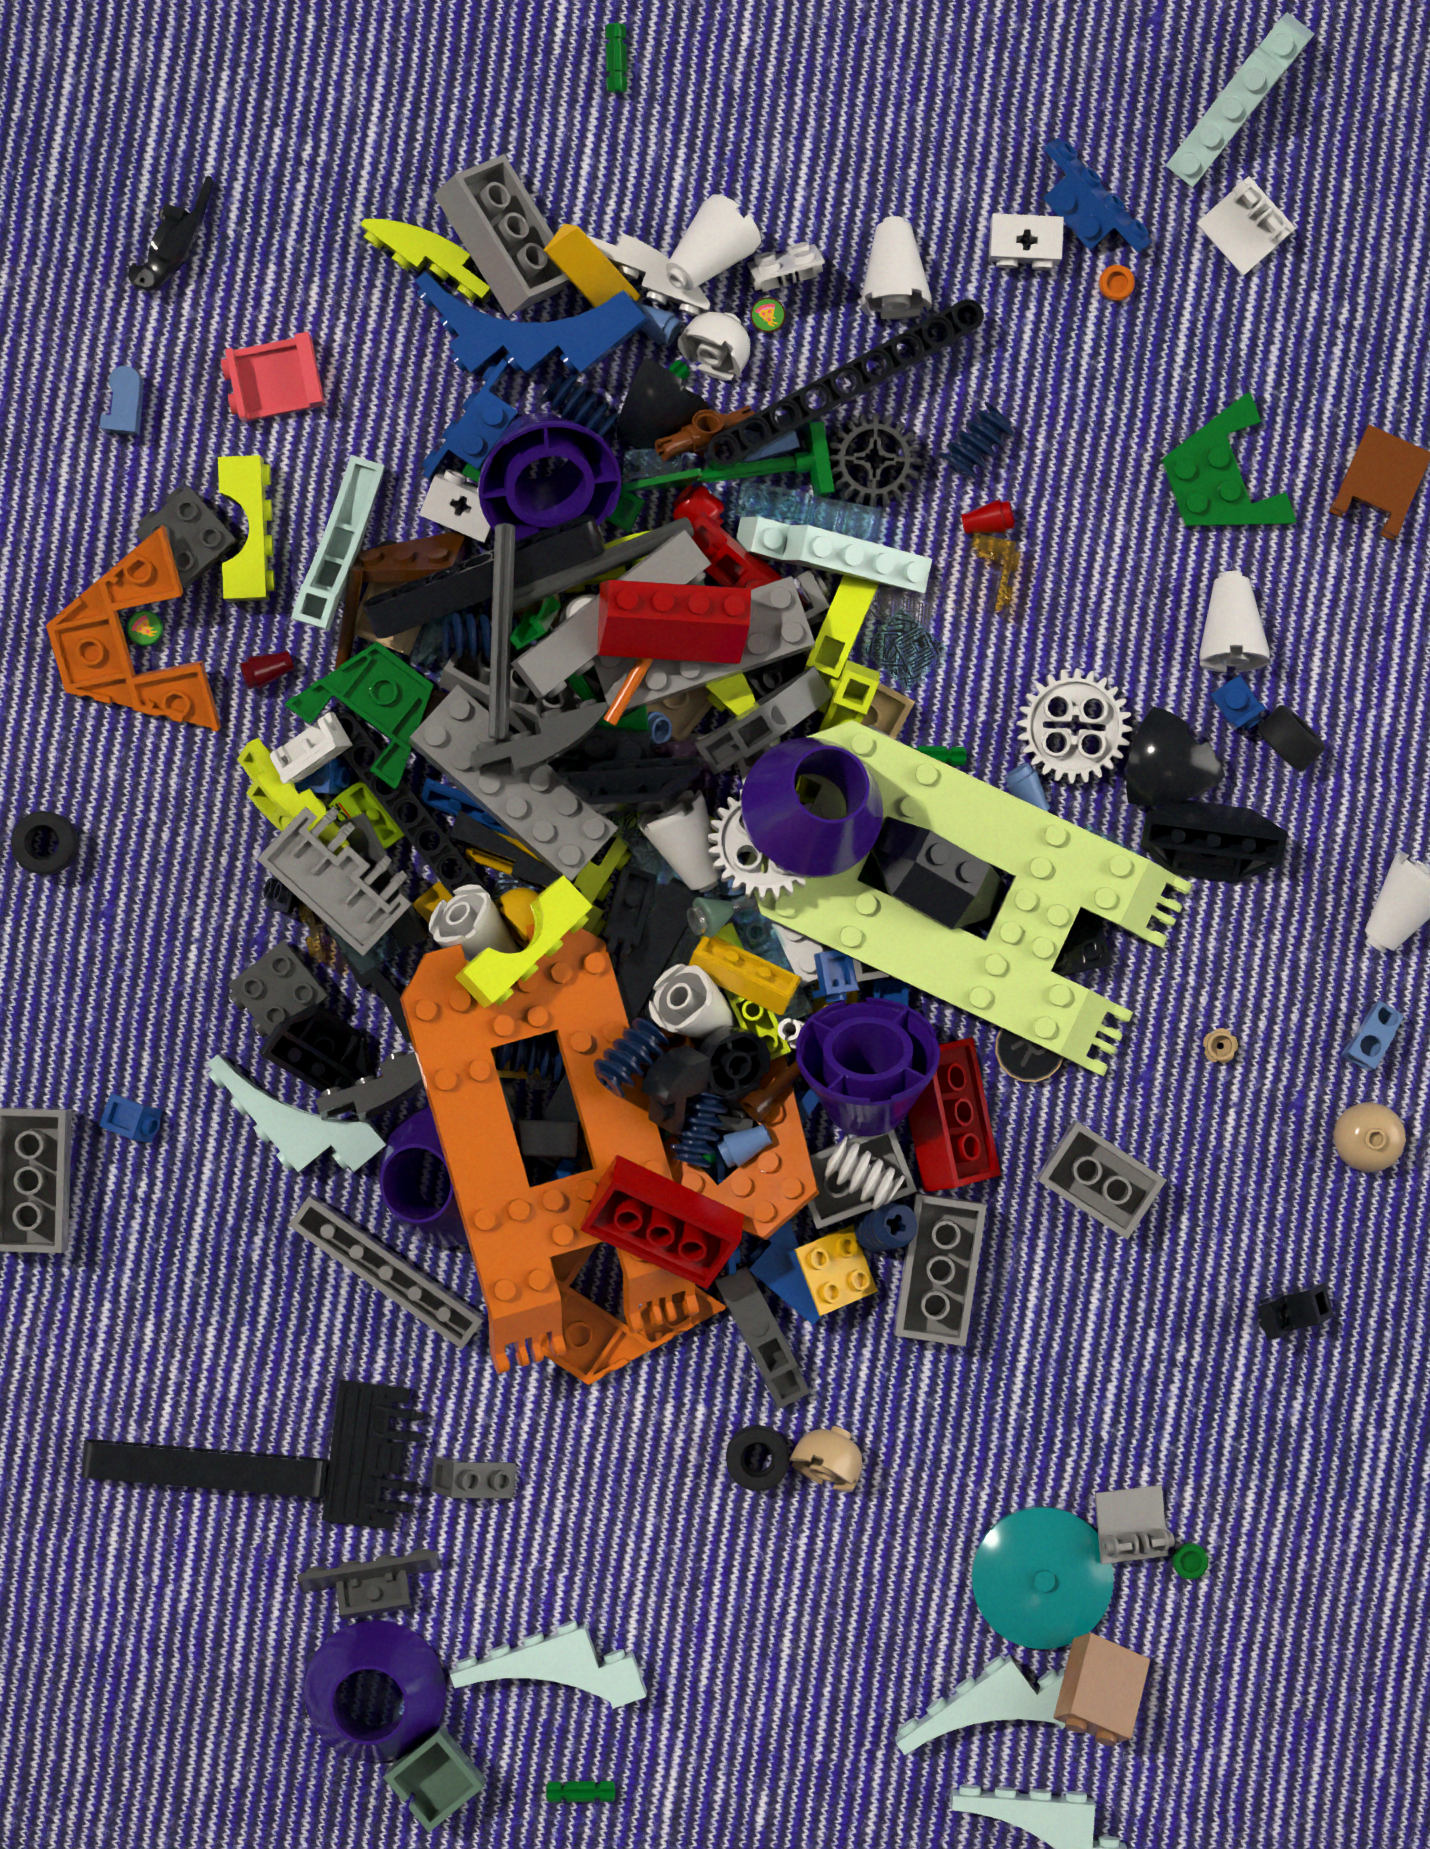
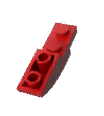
M704 511L691 523L694 530V535L691 538L711 563L704 570L724 587L755 589L783 579L758 555L753 557ZM798 592L804 609L809 602Z

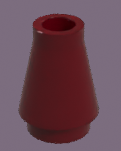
M288 650L280 653L246 657L247 661L239 663L248 690L256 687L260 690L284 674L294 670Z

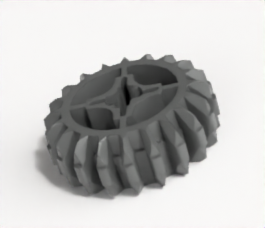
M873 413L872 423L867 424L865 415L861 414L858 417L860 427L857 428L851 420H848L845 425L850 433L847 435L844 431L838 429L835 435L842 443L830 442L829 449L838 453V455L829 456L830 464H837L836 468L831 469L832 477L839 475L841 477L834 484V488L839 490L845 485L848 487L843 495L845 500L850 499L853 493L859 495L856 500V506L861 507L864 497L870 498V509L876 508V498H881L883 506L887 508L890 506L888 495L892 494L896 501H902L903 496L899 488L901 487L905 491L911 492L913 486L906 479H919L920 474L910 468L922 465V459L911 458L912 454H916L921 450L920 445L908 446L907 443L913 440L915 434L909 432L903 437L900 433L903 431L905 423L902 421L898 423L895 429L891 428L890 425L893 421V416L891 415L886 417L884 424H879V413ZM870 433L867 450L861 453H854V455L845 454L849 445L856 438ZM880 434L891 438L900 448L902 456L885 452L881 446ZM874 444L876 445L878 459L885 462L884 465H878L875 478H873L871 464L864 460L865 456L870 458ZM846 466H853V468H860L865 471L868 478V488L856 483L850 477ZM894 467H903L901 475L894 483L879 489L881 472L886 469H894Z

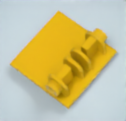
M853 1225L839 1231L827 1233L820 1239L794 1249L819 1316L877 1292L862 1248L856 1239Z

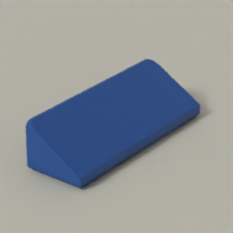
M426 779L420 800L421 803L455 816L461 810L488 829L516 839L464 792L434 780Z

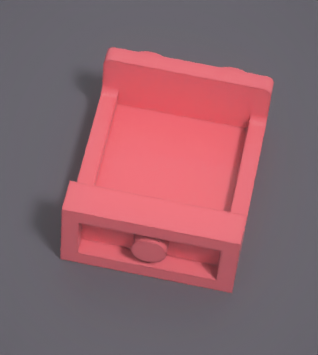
M309 332L294 334L295 338L237 350H233V348L225 349L226 358L221 359V366L225 380L231 379L234 393L228 394L232 415L238 414L242 422H248L326 406L312 337Z

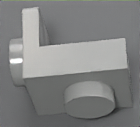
M808 570L797 576L796 581L811 607V610L805 612L809 627H812L825 620L824 612L828 611L830 606L824 597L829 592L821 576L818 574L813 577L811 571Z

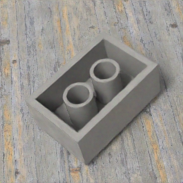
M1076 1120L1072 1121L1035 1178L1127 1240L1167 1181Z
M894 1129L878 1136H854L847 1139L846 1148L855 1142L860 1145L857 1156H860L867 1150L871 1152L869 1164L881 1159L883 1161L881 1172L890 1167L894 1168L893 1181L902 1175L905 1176L901 1186L889 1202L917 1192ZM841 1142L810 1153L819 1194L807 1205L817 1229L870 1210L874 1202L873 1196L864 1202L860 1200L863 1190L861 1188L852 1194L849 1193L850 1180L838 1185L839 1173L837 1171L829 1177L825 1176L827 1162Z

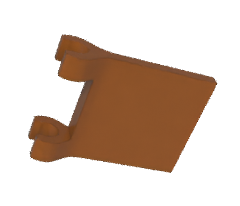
M1368 424L1329 512L1342 517L1346 513L1351 500L1358 501L1388 515L1380 536L1393 541L1401 530L1407 511L1428 466L1430 452Z

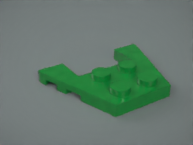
M1251 392L1243 395L1161 459L1184 527L1291 525L1297 522L1286 492L1253 504L1250 502L1227 438L1229 434L1261 423Z
M375 642L324 678L310 685L309 688L297 696L289 699L285 703V707L311 726L329 701L335 697L392 741L370 768V772L396 790L399 787L412 746L409 744V738L421 724L434 684L379 642Z

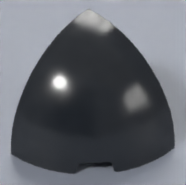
M646 357L625 398L617 426V441L636 448L655 449L656 440L676 434L681 431L682 427L692 424L693 416L698 411L712 409L699 394L687 390L682 385V379Z
M1154 706L1140 725L1131 747L1126 773L1128 803L1158 806L1191 799L1218 784L1225 777L1224 770L1212 747L1207 742L1199 744L1187 732L1190 725L1186 721L1169 711Z

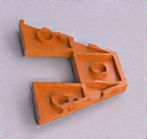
M165 525L160 526L46 624V628L66 693L77 696H90L96 701L108 704L113 702L132 707L133 710L154 716H167L173 721L181 723L182 721L212 728L211 731L216 732L220 730L221 724L203 660L135 674L117 612L120 609L181 597L184 593Z
M786 1054L770 1061L768 1074L764 1072L762 1079L759 1081L762 1084L759 1089L764 1090L789 1067ZM793 1083L773 1100L774 1105L771 1107V1113L761 1122H757L759 1125L764 1124L773 1143L763 1148L738 1167L719 1185L712 1180L701 1166L672 1158L677 1157L678 1154L670 1149V1144L680 1143L674 1135L662 1143L673 1181L743 1213L742 1231L763 1240H767L819 1194ZM744 1098L737 1099V1100H738V1102L741 1104V1100H743Z
M593 1244L550 1257L561 1296L562 1335L566 1346V1354L557 1357L552 1355L547 1332L539 1335V1344L542 1347L544 1356L587 1385H590L608 1373L619 1369L635 1358L653 1350L716 1313L725 1310L726 1305L695 1285V1296L699 1306L698 1314L689 1317L685 1315L682 1309L680 1292L672 1294V1303L677 1312L676 1320L669 1323L666 1321L659 1298L663 1324L655 1327L650 1322L646 1302L639 1308L644 1328L642 1331L632 1334L625 1322L570 1286L597 1246V1244Z

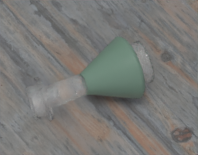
M754 893L749 898L743 895L730 901L697 897L693 901V907L687 910V919L692 931L696 935L703 934L707 938H713L734 914L752 908L756 913L760 911Z

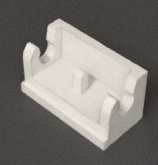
M329 712L322 716L311 727L284 746H280L270 753V758L281 776L280 780L283 784L301 782L352 746L350 739L334 712Z

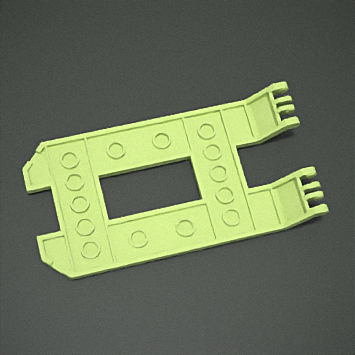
M854 720L807 736L840 744L856 754L866 764L881 792L883 803L882 823L885 817H891L931 830L989 865L1015 877L985 940L960 928L948 930L890 895L858 881L857 879L870 851L854 867L840 874L824 878L804 877L806 886L801 888L795 883L792 884V896H789L782 889L780 890L779 900L774 899L772 892H766L764 901H760L759 891L754 890L753 893L761 915L1038 1044L1104 1077L1108 1068L1107 1064L1097 1059L1093 1060L1086 1055L1091 1044L1110 1055L1114 1054L1117 1047L1095 1037L1097 1032L1118 1041L1123 1036L1122 1032L1101 1024L1106 1012L1125 1023L1130 1021L1133 1012L1088 988L1051 972L1080 907L1113 922L1153 945L1164 948L1167 936L1146 928L1150 917L1158 919L1159 922L1167 926H1174L1177 919L1155 908L1159 904L1177 913H1180L1182 909V904L1161 896L1164 887L1167 884L1173 887L1174 890L1186 895L1189 894L1193 884L1172 874L1147 858ZM816 774L800 775L821 785L810 813L829 820L846 817L844 797L833 782ZM752 852L745 866H750L757 861L756 856ZM763 853L761 872L767 873L769 858Z

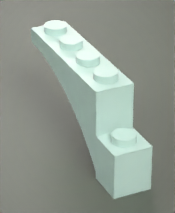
M1288 12L1285 13L1260 46L1248 57L1165 166L1190 186L1194 187L1243 123L1314 36V33Z
M350 456L325 532L303 584H301L291 617L294 621L330 632L339 600L344 602L349 570L360 551L386 468L385 465L357 456Z
M741 517L736 541L753 557L758 555L763 560L837 573L916 593H925L932 559L840 533L810 525H787L762 517Z
M217 1054L207 1063L212 1069L208 1072L210 1078L220 1089L225 1086L234 1095V1098L231 1099L232 1104L243 1116L249 1113L255 1120L257 1125L253 1127L265 1143L272 1141L280 1150L276 1156L289 1171L292 1168H295L297 1172L302 1171L332 1146L335 1152L331 1155L344 1170L350 1167L355 1172L387 1145V1140L369 1119L362 1122L333 1117L322 1120L319 1114L299 1109L259 1088L240 1073L223 1054Z
M576 1621L564 1623L556 1627L557 1633L545 1637L542 1632L527 1636L522 1639L524 1644L514 1648H510L509 1644L498 1646L489 1651L490 1656L479 1660L476 1659V1656L461 1659L456 1662L457 1668L452 1669L450 1674L454 1688L503 1678H531L554 1681L597 1695L609 1701L612 1709L645 1698L647 1694L633 1651L625 1653L623 1649H619L604 1655L605 1661L599 1662L586 1622L577 1625Z
M1010 1655L1004 1659L1001 1656H997L984 1666L986 1672L979 1677L973 1679L970 1676L960 1682L955 1687L957 1692L950 1698L945 1700L941 1697L931 1703L926 1708L928 1713L918 1721L915 1718H911L897 1729L899 1734L895 1737L896 1744L903 1754L906 1755L923 1743L949 1731L995 1720L1024 1719L1056 1723L1061 1729H1064L1065 1723L1053 1718L1065 1673L1064 1669L1062 1668L1057 1673L1054 1669L1048 1671L1038 1679L1037 1683L1039 1686L1033 1688Z
M970 1784L960 1785L959 1789H951L950 1804L952 1810L977 1813L1005 1821L1028 1831L1048 1843L1054 1849H1127L1125 1843L1120 1842L1119 1838L1113 1836H1099L1098 1841H1093L1095 1804L1093 1799L1087 1798V1794L1084 1792L1067 1791L1065 1796H1053L1049 1790L1031 1789L1030 1794L1016 1793V1789L1011 1787H995V1792L981 1791L980 1786Z

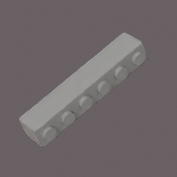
M682 530L674 534L617 580L696 585L706 577L703 570L711 565V563L687 531ZM600 593L510 663L537 698L546 694L549 698L554 697L567 686L564 682L567 677L574 672L577 676H580L595 664L592 658L597 655Z
M314 1194L308 1196L288 1224V1226L460 1349L465 1347L485 1318Z

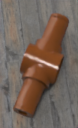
M749 405L728 414L707 409L700 410L693 416L692 424L682 427L681 431L676 434L656 440V452L664 462L686 452L704 457V450L713 437L754 415L755 412L754 410L751 411ZM720 444L714 446V454L719 451Z

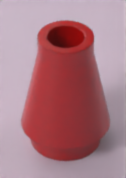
M997 499L971 512L961 514L966 535L972 533H1007V529L1015 528L1010 500L1001 502V499Z

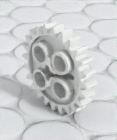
M1077 668L1072 678H1068L1065 670L1060 671L1059 681H1056L1052 675H1047L1048 686L1044 687L1037 682L1034 686L1038 695L1035 696L1028 693L1025 695L1031 706L1019 708V711L1027 717L1025 720L1016 722L1017 726L1026 728V732L1019 735L1017 739L1021 741L1028 740L1029 743L1022 750V753H1034L1035 757L1030 762V765L1033 766L1042 762L1044 764L1041 771L1042 775H1045L1051 769L1054 770V781H1059L1063 773L1067 774L1069 784H1073L1076 774L1080 775L1083 783L1088 782L1090 771L1097 778L1102 777L1100 766L1103 765L1105 768L1112 770L1114 766L1110 758H1123L1122 753L1117 747L1128 746L1130 743L1121 737L1122 733L1132 731V727L1123 725L1122 720L1130 717L1131 713L1120 712L1119 709L1124 705L1126 699L1115 701L1113 696L1118 688L1114 687L1107 691L1104 688L1107 682L1106 677L1098 683L1093 682V671H1090L1085 679H1081L1080 670ZM1059 698L1065 702L1067 710L1063 717H1054L1050 714L1048 703L1051 699ZM1094 700L1100 704L1102 713L1098 719H1090L1085 715L1083 707L1086 701ZM1072 717H1076L1078 724H1102L1105 726V730L1082 729L1076 732V736L1071 735V729L1044 728L1042 724L1045 721L1069 723ZM1056 733L1063 737L1065 746L1061 752L1054 753L1047 748L1046 739L1049 734ZM1092 735L1098 739L1100 748L1097 754L1090 755L1084 752L1081 743L1085 736Z
M741 789L739 802L732 797L727 798L730 810L721 807L717 809V814L722 821H711V827L719 832L708 835V842L717 844V846L709 849V856L720 857L713 863V869H725L721 876L722 882L728 881L731 878L734 879L732 891H737L741 886L746 887V898H749L754 890L759 891L760 901H764L766 892H772L774 899L779 900L780 890L782 889L789 896H792V884L795 883L799 887L804 888L806 886L805 879L777 868L770 859L768 861L767 873L761 872L762 852H758L749 839L746 830L740 825L742 820ZM797 793V797L800 801V794ZM811 803L803 805L810 812ZM752 852L756 856L757 861L750 866L742 865L737 860L740 853Z

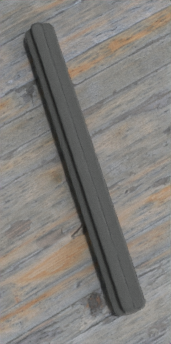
M683 517L611 547L593 559L513 589V612L648 556L677 532L686 530L690 537H692L694 530L690 520L687 517Z
M505 523L496 525L494 542L488 736L491 739H506L509 736L512 641L509 638L512 635L515 526Z

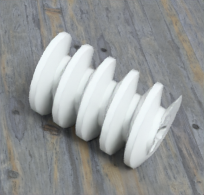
M845 1136L828 1160L825 1176L829 1177L837 1171L839 1173L838 1185L843 1184L847 1180L851 1181L849 1193L852 1194L861 1188L863 1189L860 1198L862 1202L873 1196L872 1208L874 1210L883 1204L886 1205L901 1186L905 1176L902 1175L893 1181L894 1168L890 1167L881 1172L883 1161L878 1159L869 1164L871 1152L867 1150L860 1156H857L860 1145L855 1142L846 1148L848 1137Z

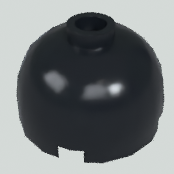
M737 1026L719 1028L707 1036L699 1049L700 1053L711 1059L708 1087L716 1094L727 1099L745 1098L751 1091H757L762 1085L759 1081L762 1079L764 1072L768 1074L770 1069V1052L766 1042L754 1032Z

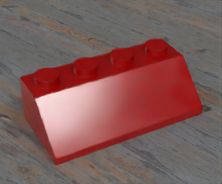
M623 580L604 581L600 583L597 656L740 664L750 627L752 589Z
M973 1037L939 1044L940 1061L937 1071L908 1112L924 1192L957 1188L1001 1176Z
M616 1155L598 1183L580 1225V1230L708 1289L741 1242L744 1214L624 1157Z

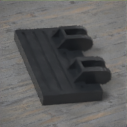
M340 1379L322 1521L393 1529L395 1513L379 1511V1509L412 1512L413 1504L408 1501L381 1499L382 1487L398 1489L400 1491L415 1490V1481L384 1477V1472L400 1473L404 1445L403 1442L388 1441V1439L421 1442L422 1434L415 1430L390 1428L391 1417L405 1418L412 1421L424 1420V1411L393 1406V1402L409 1403L411 1387Z

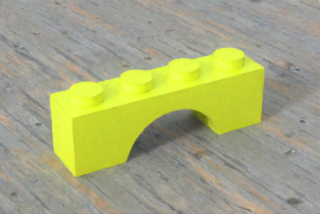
M261 455L218 457L219 493L239 503L244 509L249 523L248 538L243 549L235 557L222 563L223 599L227 602L270 600L269 591H275V572L268 569V556H274L273 535H267V521H272L273 518L271 499H266L265 486L271 485L270 464H264V459Z
M846 660L818 732L851 720L861 724L878 687L880 672ZM800 776L795 791L796 794H800L801 802L813 805L821 785Z
M564 875L555 880L530 904L535 928L532 940L525 950L508 954L488 947L480 952L455 976L483 1008L493 1003L499 1007L514 993L510 987L519 978L522 982H525L539 969L535 964L544 954L548 958L551 957L564 944L560 938L568 930L574 934L589 920L585 914L593 906Z

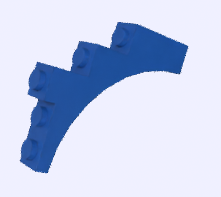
M425 271L415 280L421 288L417 291L420 298L429 308H432L434 305L443 315L439 321L452 336L456 333L459 335L449 346L455 352L451 355L452 360L463 372L469 370L471 373L478 374L507 349L509 353L505 357L518 373L522 369L525 373H534L557 352L562 350L564 353L560 355V358L573 373L578 369L580 373L587 374L650 321V318L629 292L624 290L601 306L575 317L552 322L520 323L495 318L472 308L454 296L431 273Z
M811 1088L806 1092L799 1089L795 1094L803 1125L819 1102ZM789 1219L768 1238L770 1242L767 1246L761 1242L750 1254L748 1259L752 1263L748 1269L814 1325L821 1316L818 1314L794 1250L799 1248L792 1229L791 1219Z

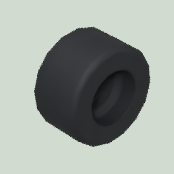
M1279 705L1258 726L1260 735L1270 747L1298 771H1304L1326 749L1323 741L1309 725L1285 705Z
M47 811L33 812L22 818L14 828L11 838L12 853L19 865L29 872L41 875L56 874L69 867L77 855L79 846L77 832L71 822L60 814ZM39 830H51L58 838L57 850L48 857H41L32 849V837Z
M514 1121L513 1130L521 1156L566 1158L577 1156V1122Z
M759 1424L746 1426L735 1433L728 1443L726 1452L728 1472L733 1480L744 1489L757 1492L769 1490L779 1484L788 1471L790 1458L787 1444L781 1434L771 1427ZM756 1444L767 1447L772 1456L768 1468L758 1472L752 1471L744 1463L745 1451L750 1446Z

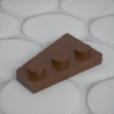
M458 531L363 550L359 551L353 566L364 569L362 583L413 581L462 562L471 538Z

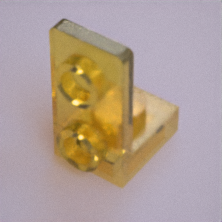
M974 533L969 551L977 552L976 558L993 562L997 561V557L1004 558L992 612L1000 614L1003 606L1009 607L1013 586H1008L1007 583L1009 573H1016L1020 552L1014 551L1015 541Z
M303 901L298 902L297 908L302 923L308 922L311 936L306 937L309 955L311 958L317 957L318 963L326 962L328 958L317 915Z

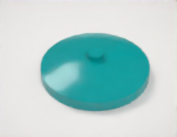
M1031 1506L1004 1516L986 1532L974 1555L971 1581L973 1594L981 1614L998 1634L1023 1647L1053 1649L1071 1644L1073 1638L1089 1633L1098 1624L1112 1596L1114 1575L1112 1563L1101 1564L1098 1533L1084 1519L1062 1508Z

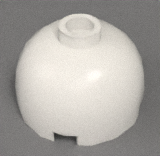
M706 312L695 317L684 329L678 339V348L687 361L692 356L695 360L702 363L698 365V370L711 377L727 381L732 380L735 374L738 377L747 364L750 356V338L745 328L741 325V321L735 315L727 312Z

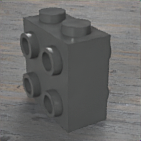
M187 486L184 490L179 487L169 494L165 499L167 505L158 513L153 510L144 516L138 523L141 528L135 532L144 541L160 526L165 525L181 585L186 589L239 543L190 486Z
M287 940L281 941L228 984L233 991L229 994L230 999L241 1011L247 1008L255 1018L251 1022L252 1026L263 1039L270 1036L281 1021L314 1003L320 1005L331 996Z

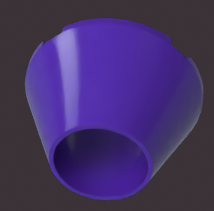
M531 413L513 421L505 429L485 460L478 482L479 503L486 521L494 531L497 524L514 525L515 541L582 515H593L597 526H599L607 516L610 517L614 512L621 491L620 469L609 445L592 430L548 413ZM548 456L568 459L560 470L550 476L538 479L519 476L527 465L537 459Z
M803 737L777 744L756 761L743 785L741 815L746 833L759 853L762 852L771 861L779 865L777 868L800 877L824 878L849 870L859 863L871 850L881 829L883 803L880 789L873 774L856 754L842 745L829 740ZM802 774H816L829 779L839 788L844 797L846 817L829 820L810 813L797 797L794 778Z
M866 997V1002L846 1004L845 1000L833 1003L811 1016L799 1032L796 1042V1059L803 1077L833 1123L847 1133L870 1137L888 1133L902 1122L935 1075L940 1061V1048L934 1028L917 1011L892 1000Z
M430 1106L425 1107L404 1118L388 1137L387 1145L382 1151L379 1166L381 1195L394 1219L414 1237L439 1246L466 1244L468 1240L451 1179L449 1196L442 1209L428 1203L422 1197L416 1185L415 1166L418 1157L424 1149L438 1156L447 1168Z
M374 1619L347 1625L324 1641L313 1656L307 1670L304 1696L309 1718L317 1733L329 1746L339 1753L356 1760L384 1762L402 1757L436 1728L445 1705L446 1683L440 1660L433 1648L423 1637L402 1624ZM364 1669H374L386 1673L397 1682L403 1693L404 1712L397 1719L384 1725H368L357 1721L347 1712L342 1703L340 1695L342 1680L348 1675Z

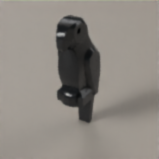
M206 176L196 206L191 213L169 204H164L163 208L159 211L158 214L162 223L151 240L148 262L142 266H137L136 263H133L128 271V278L137 290L154 294L188 260L214 183L211 176Z

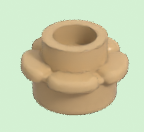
M1215 1029L1213 1033H1208L1203 1040V1046L1206 1049L1204 1053L1212 1062H1229L1233 1059L1234 1052L1238 1049V1041L1235 1036L1230 1035L1227 1029ZM1220 1042L1223 1043L1222 1049L1217 1048V1044Z

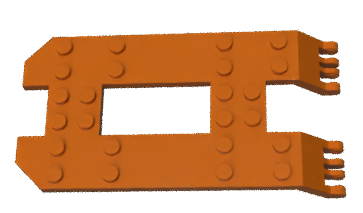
M535 924L526 926L529 942L532 940ZM580 928L574 934L568 930L560 938L564 943L561 948L549 958L545 954L535 962L539 969L525 982H522L519 978L510 987L514 993L499 1007L493 1003L483 1008L455 978L467 965L461 944L424 954L409 985L406 986L400 997L487 1307L490 1354L497 1374L509 1371L510 1362L505 1353V1345L513 1342L519 1366L524 1367L530 1364L525 1339H527L533 1361L535 1363L543 1361L544 1353L539 1344V1335L546 1332L552 1355L557 1357L566 1354V1346L562 1335L561 1296L550 1257L603 1242L581 1231L580 1225L601 1177L615 1156L624 1157L673 1181L658 1126L648 1119L650 1098L641 1092L644 1077L640 1078L631 1074L630 1077L635 1086L630 1088L622 1084L620 1087L625 1093V1097L622 1099L604 1087L594 1073V1062L597 1059L604 1060V1051L609 1048L614 1049L613 1041L617 1038L623 1039L622 1033L624 1029L630 1027L610 956L605 951L606 942L583 928ZM555 1031L594 1169L529 1187L491 1048ZM616 1247L623 1271L624 1315L632 1334L642 1331L644 1328L643 1319L639 1313V1304L647 1302L649 1319L655 1327L663 1324L659 1298L668 1323L675 1321L677 1318V1312L672 1303V1294L680 1292L682 1309L685 1315L689 1317L699 1313V1306L695 1296V1283Z

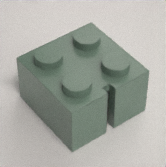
M439 1725L418 1745L386 1769L383 1777L403 1802L409 1799L411 1792L416 1795L411 1799L408 1808L428 1832L432 1831L484 1787L486 1781L484 1775L442 1725Z

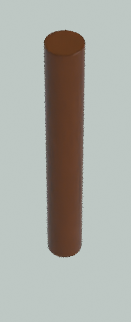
M352 566L349 570L335 669L351 659L364 569L357 566Z

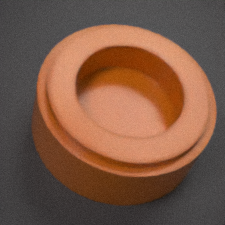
M1122 265L1109 266L1102 272L1098 281L1100 293L1104 298L1112 302L1125 300L1129 297L1135 285L1132 272Z

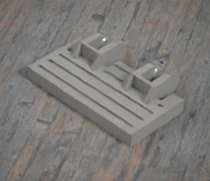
M305 806L260 854L257 860L357 952L364 956L411 905V902L401 893L390 904L386 902L408 875L403 870L396 873L390 880V883L378 894L370 884L389 867L392 860L385 855L361 879L360 876L369 868V863L348 844L337 856L333 853L355 829V826L351 822L344 824L337 832V835L326 846L317 836L327 825H330L336 819L339 811L332 807L309 831L307 827L317 816Z

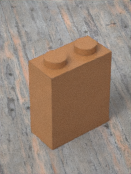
M1093 1633L1073 1638L1053 1718L1065 1723V1728L1076 1733L1086 1732L1095 1736L1096 1742L1106 1746H1115L1116 1743L1130 1740L1134 1730L1150 1658Z

